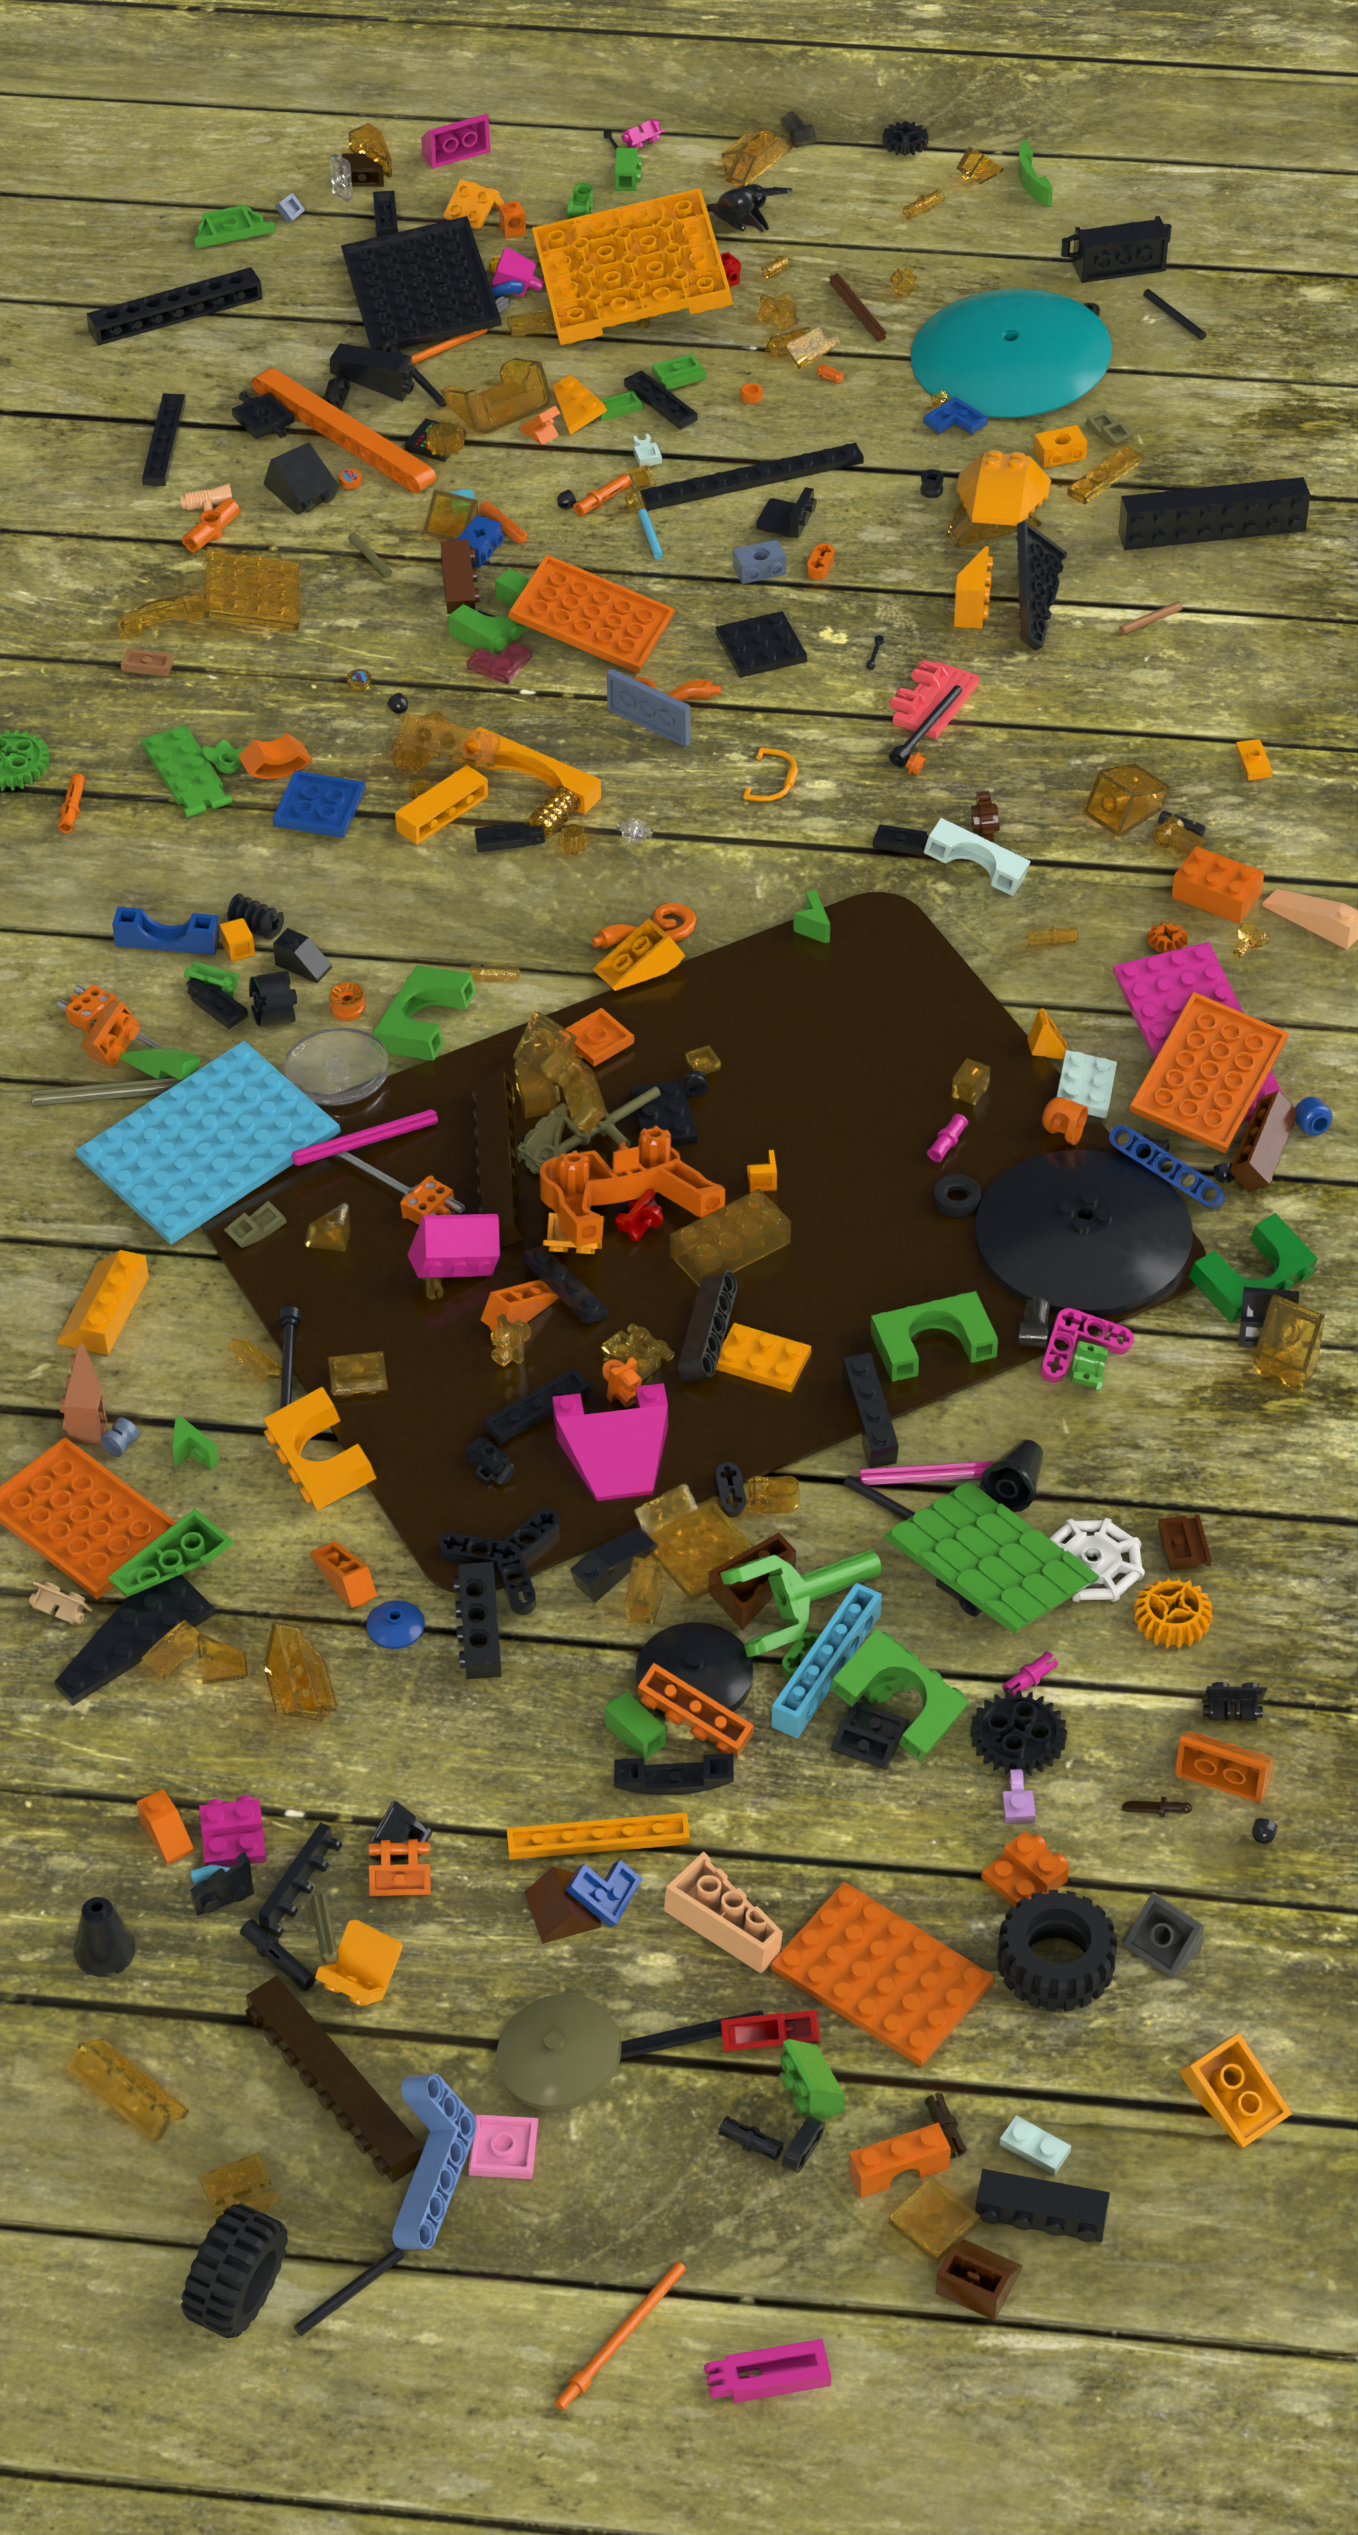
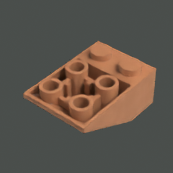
M79 1343L77 1353L72 1354L71 1357L72 1373L66 1377L65 1389L67 1393L60 1400V1412L64 1413L63 1430L67 1431L68 1439L72 1443L102 1445L100 1438L107 1428L102 1387L84 1343Z

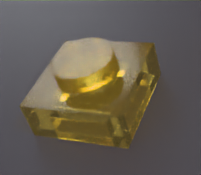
M709 1045L686 1053V1062L693 1071L708 1074L721 1069V1061Z

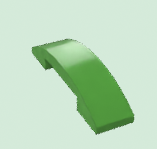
M1024 140L1019 150L1018 173L1020 181L1031 197L1039 203L1050 207L1052 206L1053 188L1046 176L1037 177L1032 168L1033 151L1027 140Z

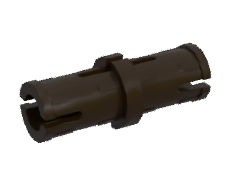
M942 2093L935 2094L936 2101L933 2095H930L925 2099L924 2103L930 2112L934 2124L939 2122L951 2148L950 2159L956 2158L955 2151L958 2157L962 2156L967 2151V2148L957 2130L958 2122L956 2117L951 2116Z

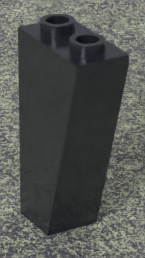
M340 343L330 357V374L337 376L338 371L341 370L348 381L403 402L407 394L410 395L413 391L414 382L412 381L414 367H412V357L409 355Z

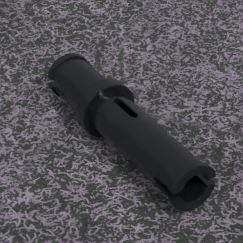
M254 1919L248 1920L242 1926L240 1934L257 1948V1953L261 1957H267L302 1991L309 1990L317 1980L315 1979L316 1975L312 1974L281 1946L279 1939L274 1934L269 1935Z

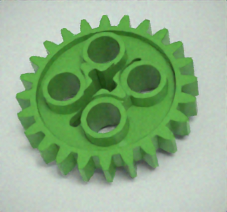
M18 729L13 734H10L9 730H6L3 735L0 734L1 791H4L6 786H10L12 791H14L17 785L23 789L24 783L33 785L32 779L41 780L40 774H46V768H49L50 756L47 744H43L42 738L37 739L36 734L29 736L28 731L19 734Z

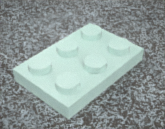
M1066 1050L1057 1097H1064L1087 1106L1088 1115L1106 1119L1117 1062Z

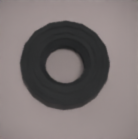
M951 1174L942 1177L936 1183L933 1190L934 1205L938 1211L947 1216H968L979 1207L981 1202L980 1186L974 1179L962 1174ZM951 1191H962L967 1194V1198L962 1201H954L949 1199L947 1194Z

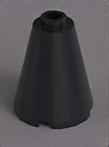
M1028 1439L1017 1443L985 1469L980 1483L981 1490L998 1504L1002 1503L1012 1512H1021L1028 1508L1036 1494L1043 1459L1041 1446L1035 1441Z
M94 1897L84 1903L73 1949L79 1968L88 1975L96 1977H106V1974L115 1971L116 1974L122 1972L131 1964L135 1955V1941L131 1932L111 1902L103 1897Z

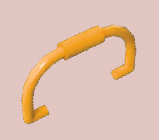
M759 748L756 756L757 760H761L763 754L777 755L787 759L791 767L788 770L784 788L781 791L769 796L751 795V788L746 787L743 799L770 802L786 795L793 788L798 774L797 763L793 756L786 751L778 749Z

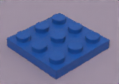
M295 770L273 817V826L345 838L366 790V784L362 781Z

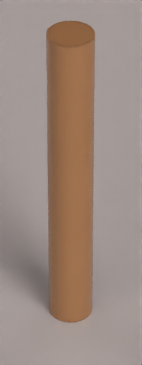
M1177 601L1119 626V631L1122 635L1182 610V604Z

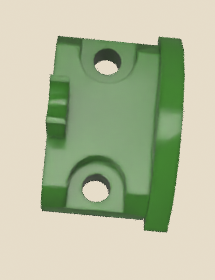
M1079 1341L1075 1349L1073 1363L1070 1366L1068 1376L1070 1382L1101 1391L1104 1382L1102 1375L1108 1356V1348Z

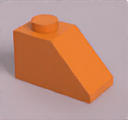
M164 1789L136 1802L140 1824L167 1865L194 1852V1847L178 1810Z

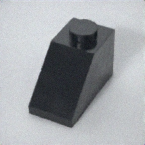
M287 928L273 943L276 966L315 983H318L332 968L331 963L308 936Z

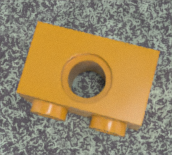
M1078 425L1037 433L1034 436V454L1043 468L1086 459L1087 440Z

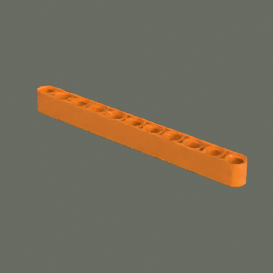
M269 368L252 379V386L260 396L271 393L295 418L413 493H419L436 482V474L429 465L276 369Z

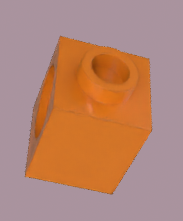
M508 202L498 205L499 227L505 239L526 235L525 212L520 202Z

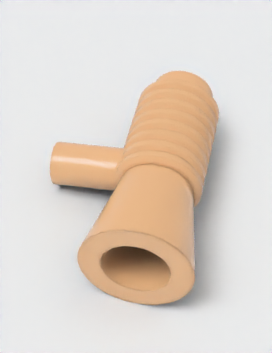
M230 483L211 490L204 489L191 491V493L186 492L185 495L180 496L182 509H187L188 511L204 508V511L213 510L212 505H219L227 498L232 499Z

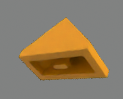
M1044 1008L1040 1009L1028 1036L1031 1054L1064 1060L1066 1050H1069L1067 1042Z

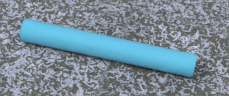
M640 509L638 516L654 558L660 559L663 557V552L646 509Z

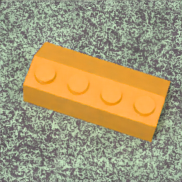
M119 1250L99 1261L56 1340L57 1344L78 1349L79 1343H84L86 1351L108 1356L149 1278L146 1256Z

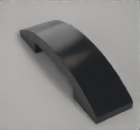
M734 1753L704 1755V1762L645 1765L644 1758L614 1760V1787L635 1793L651 1795L690 1794L708 1791L734 1782Z

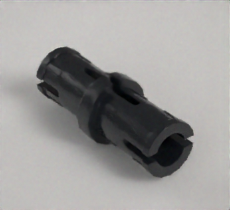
M726 2116L719 2127L718 2134L720 2136L737 2142L748 2152L753 2150L773 2161H777L782 2153L784 2142L765 2135L754 2125L749 2127Z

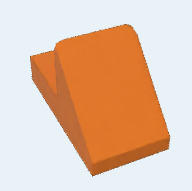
M555 405L521 425L519 429L543 445L558 436L552 423L555 422L553 417L560 414Z

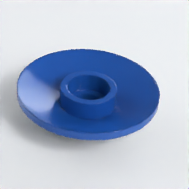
M397 1600L382 1603L374 1608L368 1616L366 1626L369 1637L376 1644L389 1649H399L415 1643L421 1637L425 1622L422 1612L415 1605Z

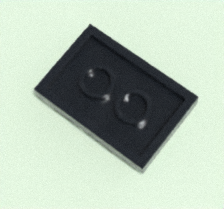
M682 1080L630 1087L632 1100L655 1086L661 1093L659 1097L635 1110L640 1132L644 1128L648 1130L658 1126L662 1130L669 1131L671 1147L697 1143V1133Z

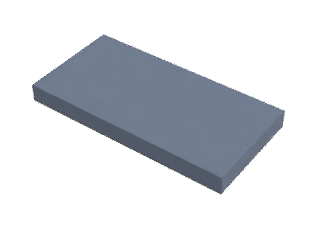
M612 668L606 673L607 710L686 747L691 743L690 705Z

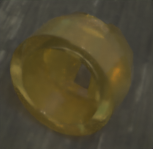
M946 390L937 392L930 398L935 408L950 400Z

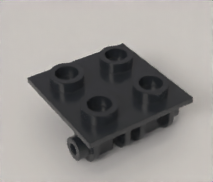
M1215 1682L1211 1684L1212 1686L1206 1687L1202 1703H1208V1705H1203V1717H1208L1209 1720H1224V1703H1226V1720H1230L1231 1703H1235V1720H1239L1240 1704L1242 1720L1257 1721V1718H1263V1706H1257V1704H1261L1267 1687H1259L1258 1683H1243L1241 1687H1229V1683Z

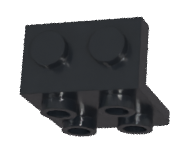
M805 487L796 503L775 498L769 499L756 522V528L766 532L799 538L816 508L817 500L814 499V489Z

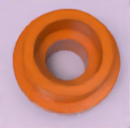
M918 752L916 756L911 754L905 766L909 769L907 774L919 775L926 761V758L921 756L922 753Z

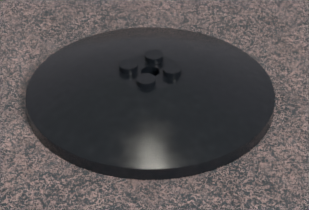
M1093 1150L1051 1152L1030 1158L1013 1166L997 1178L984 1194L978 1207L975 1224V1239L979 1256L990 1275L1010 1294L1048 1312L1059 1314L1061 1310L1071 1308L1095 1317L1117 1315L1135 1310L1166 1293L1185 1270L1190 1258L1193 1239L1192 1223L1187 1207L1176 1190L1165 1179L1131 1159ZM1086 1215L1091 1217V1219L1087 1220L1079 1218V1216Z

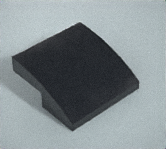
M1244 1287L1239 1346L1294 1350L1299 1291Z
M856 1702L853 1707H850L844 1723L841 1722L830 1749L836 1753L886 1770L899 1747L902 1735L907 1730L909 1720Z

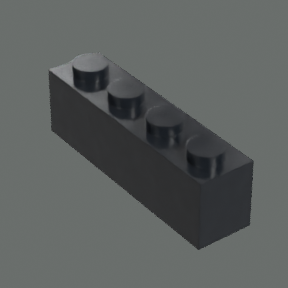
M982 2168L976 2198L975 2219H981L989 2224L1002 2223L1012 2225L1021 2230L1033 2229L1044 2231L1052 2236L1065 2235L1076 2237L1084 2242H1102L1110 2192Z

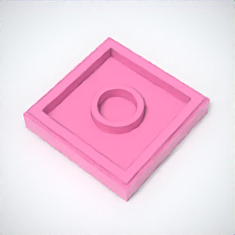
M475 2114L476 2132L471 2145L469 2176L533 2179L538 2118Z

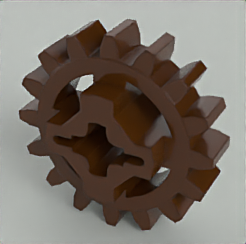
M989 791L976 792V805L971 806L972 829L980 837L994 843V833L999 831L998 806L996 803L992 804Z

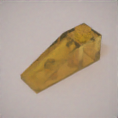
M370 123L348 132L350 151L354 154H365L383 166L385 176L388 178L392 177L391 156L382 132Z

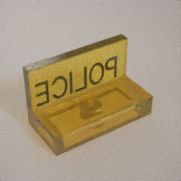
M817 327L784 347L796 367L800 369L833 350L840 344V341L836 335L827 340L820 328Z

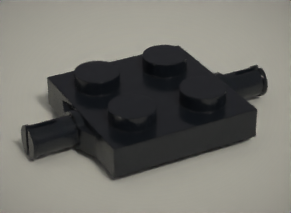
M245 391L239 394V399L244 403L232 408V416L255 439L271 432H275L281 439L286 437L287 431L283 428L294 423V415L271 393L255 398L250 397Z

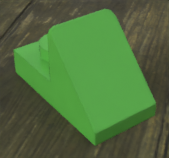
M816 890L807 891L806 902L802 904L803 911L794 913L793 929L799 934L828 943L830 942V922Z
M180 1415L176 1417L172 1448L175 1466L191 1455L198 1463H204L210 1469L218 1465L217 1445Z

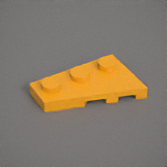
M571 374L552 386L570 435L607 411L605 404Z

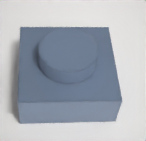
M293 193L289 194L275 206L287 223H290L305 211Z

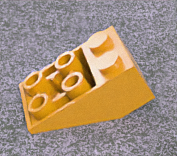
M985 546L957 575L954 627L982 629L983 619L988 620L989 605L985 604H990L991 571L993 565V556H988L989 546Z

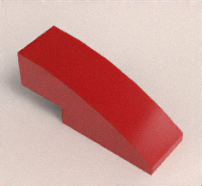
M816 2010L721 2020L724 2052L783 2047V2041L788 2039L810 2044L822 2043L819 2014Z

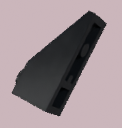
M639 1527L591 1550L570 1569L575 1584L596 1603L657 1549L658 1544Z

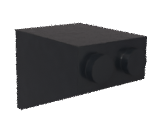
M309 442L271 459L263 483L268 490L296 515L304 511L306 513L310 512L323 502L325 504L331 502L335 498L339 486Z

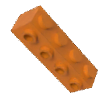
M655 1663L652 1664L638 1685V1696L641 1697L640 1702L652 1710H655L656 1707L666 1713L665 1717L678 1726L681 1723L691 1729L690 1733L701 1741L708 1739L716 1744L715 1749L721 1754L734 1753V1756L739 1758L754 1735L753 1724Z

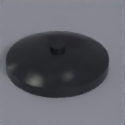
M682 1623L658 1632L643 1646L636 1663V1681L638 1686L652 1664L655 1663L734 1712L743 1704L752 1688L753 1661L751 1657L746 1655L745 1644L730 1631L708 1623ZM656 1707L654 1711L665 1717L666 1713Z

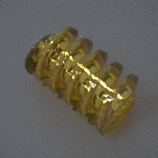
M557 786L529 816L530 826L543 825L545 836L548 834L555 835L558 829L574 814V811L579 809V799L566 787Z

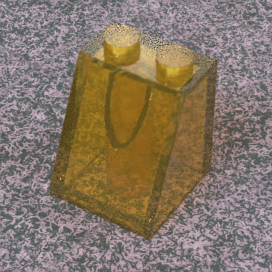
M1135 763L1102 769L1098 772L1083 814L1117 837H1122L1163 809L1171 787Z

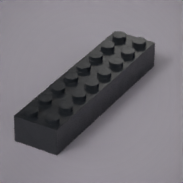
M1304 477L1121 496L1118 534L1124 550L1302 532L1306 531L1310 492Z

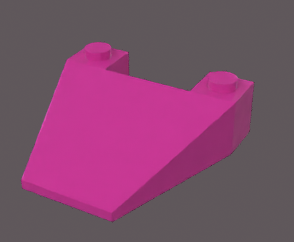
M664 1383L637 1386L635 1409L584 1415L580 1393L552 1397L553 1419L557 1440L596 1501L653 1494L668 1429V1402Z

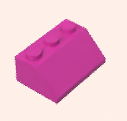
M488 114L428 130L421 137L422 156L433 169L490 152Z
M423 1215L407 1255L417 1277L492 1276L500 1257L498 1215Z

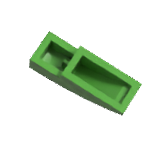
M153 1047L120 1054L119 1058L156 1079L173 1076L178 1080H184L198 1071L201 1057L192 1053L167 1047Z

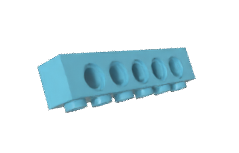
M855 1583L772 1705V1728L794 1738H799L830 1692L829 1688L833 1678L856 1653L881 1616V1593Z

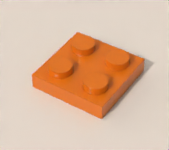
M603 1008L596 1010L561 1031V1039L593 1067L634 1044V1035Z

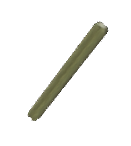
M173 1077L33 1090L31 1092V1100L34 1106L159 1095L182 1080Z

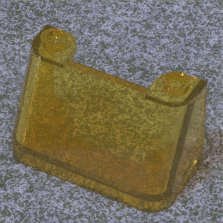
M520 358L509 360L501 366L500 378L502 383L476 394V390L464 392L461 387L455 385L441 390L445 404L475 432L481 434L491 433L544 410L551 403V393L542 362Z

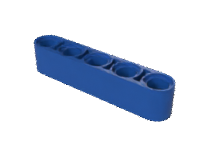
M1118 1125L1111 1130L1109 1134L1110 1142L1121 1153L1162 1177L1169 1184L1206 1208L1217 1209L1223 1205L1225 1194L1216 1183L1128 1126ZM1124 1133H1128V1142L1119 1145V1137ZM1150 1147V1156L1148 1158L1141 1159V1150L1143 1148ZM1167 1161H1171L1173 1163L1172 1169L1167 1173H1162V1165ZM1189 1175H1193L1195 1177L1193 1185L1184 1187V1179ZM1209 1190H1216V1198L1212 1201H1206V1193Z

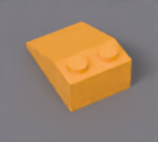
M648 918L593 968V971L616 991L668 973L671 969L677 967L686 955L666 932Z
M1240 2033L1226 2038L1178 2071L1195 2098L1241 2149L1292 2114Z

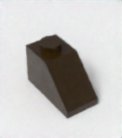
M342 153L340 165L341 186L384 187L382 165L365 154Z

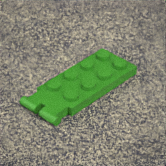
M186 725L141 739L143 750L177 805H184L183 813L186 818L207 812L206 807L208 806L214 810L233 803L230 794L224 795L222 781L210 762L203 756V751Z

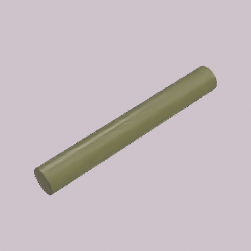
M353 532L348 536L350 542L386 578L392 575V570L356 533Z

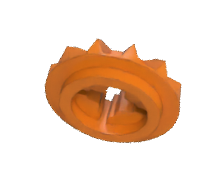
M1161 921L1159 926L1152 925L1151 931H1148L1147 941L1154 950L1166 953L1185 948L1188 943L1187 931L1183 930L1181 925L1174 926L1172 922L1165 924ZM1164 934H1168L1169 937H1172V941H1170V939L1167 936H1164Z

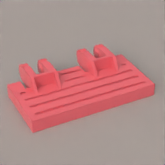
M922 660L918 664V668L914 669L911 673L912 680L918 682V686L914 691L905 688L898 689L896 696L889 701V706L892 710L897 711L893 716V725L915 732L954 686L959 685L962 688L961 694L924 735L937 739L978 686L980 676L938 661L933 663Z

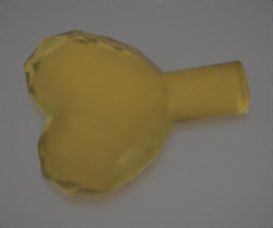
M1243 922L1238 931L1241 943L1233 953L1236 957L1241 958L1249 948H1259L1267 945L1270 940L1269 933L1257 929L1256 925L1251 922Z

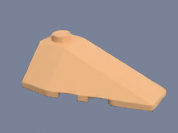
M1276 889L1262 904L1263 907L1346 950L1358 939V909L1347 904Z

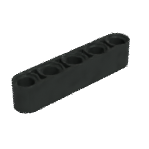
M731 1271L706 1276L701 1280L678 1366L680 1376L685 1382L689 1383L712 1377L715 1374L737 1292V1281Z

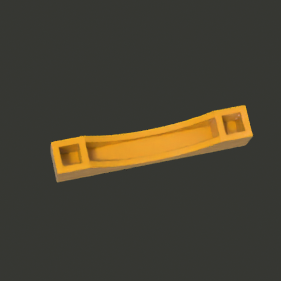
M480 726L463 742V760L483 770L505 769L535 776L546 782L557 792L564 806L582 814H586L601 799V779Z

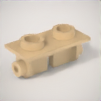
M33 1582L38 1591L30 1596L29 1604H32V1607L36 1610L52 1615L56 1606H58L55 1617L73 1625L83 1622L85 1616L82 1613L83 1610L92 1611L84 1603L86 1599L77 1593L70 1592L69 1595L60 1592V1587L50 1582H45L44 1585Z

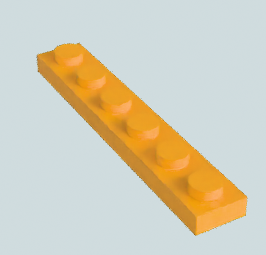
M686 1812L507 1828L509 1860L687 1845L690 1844V1832Z

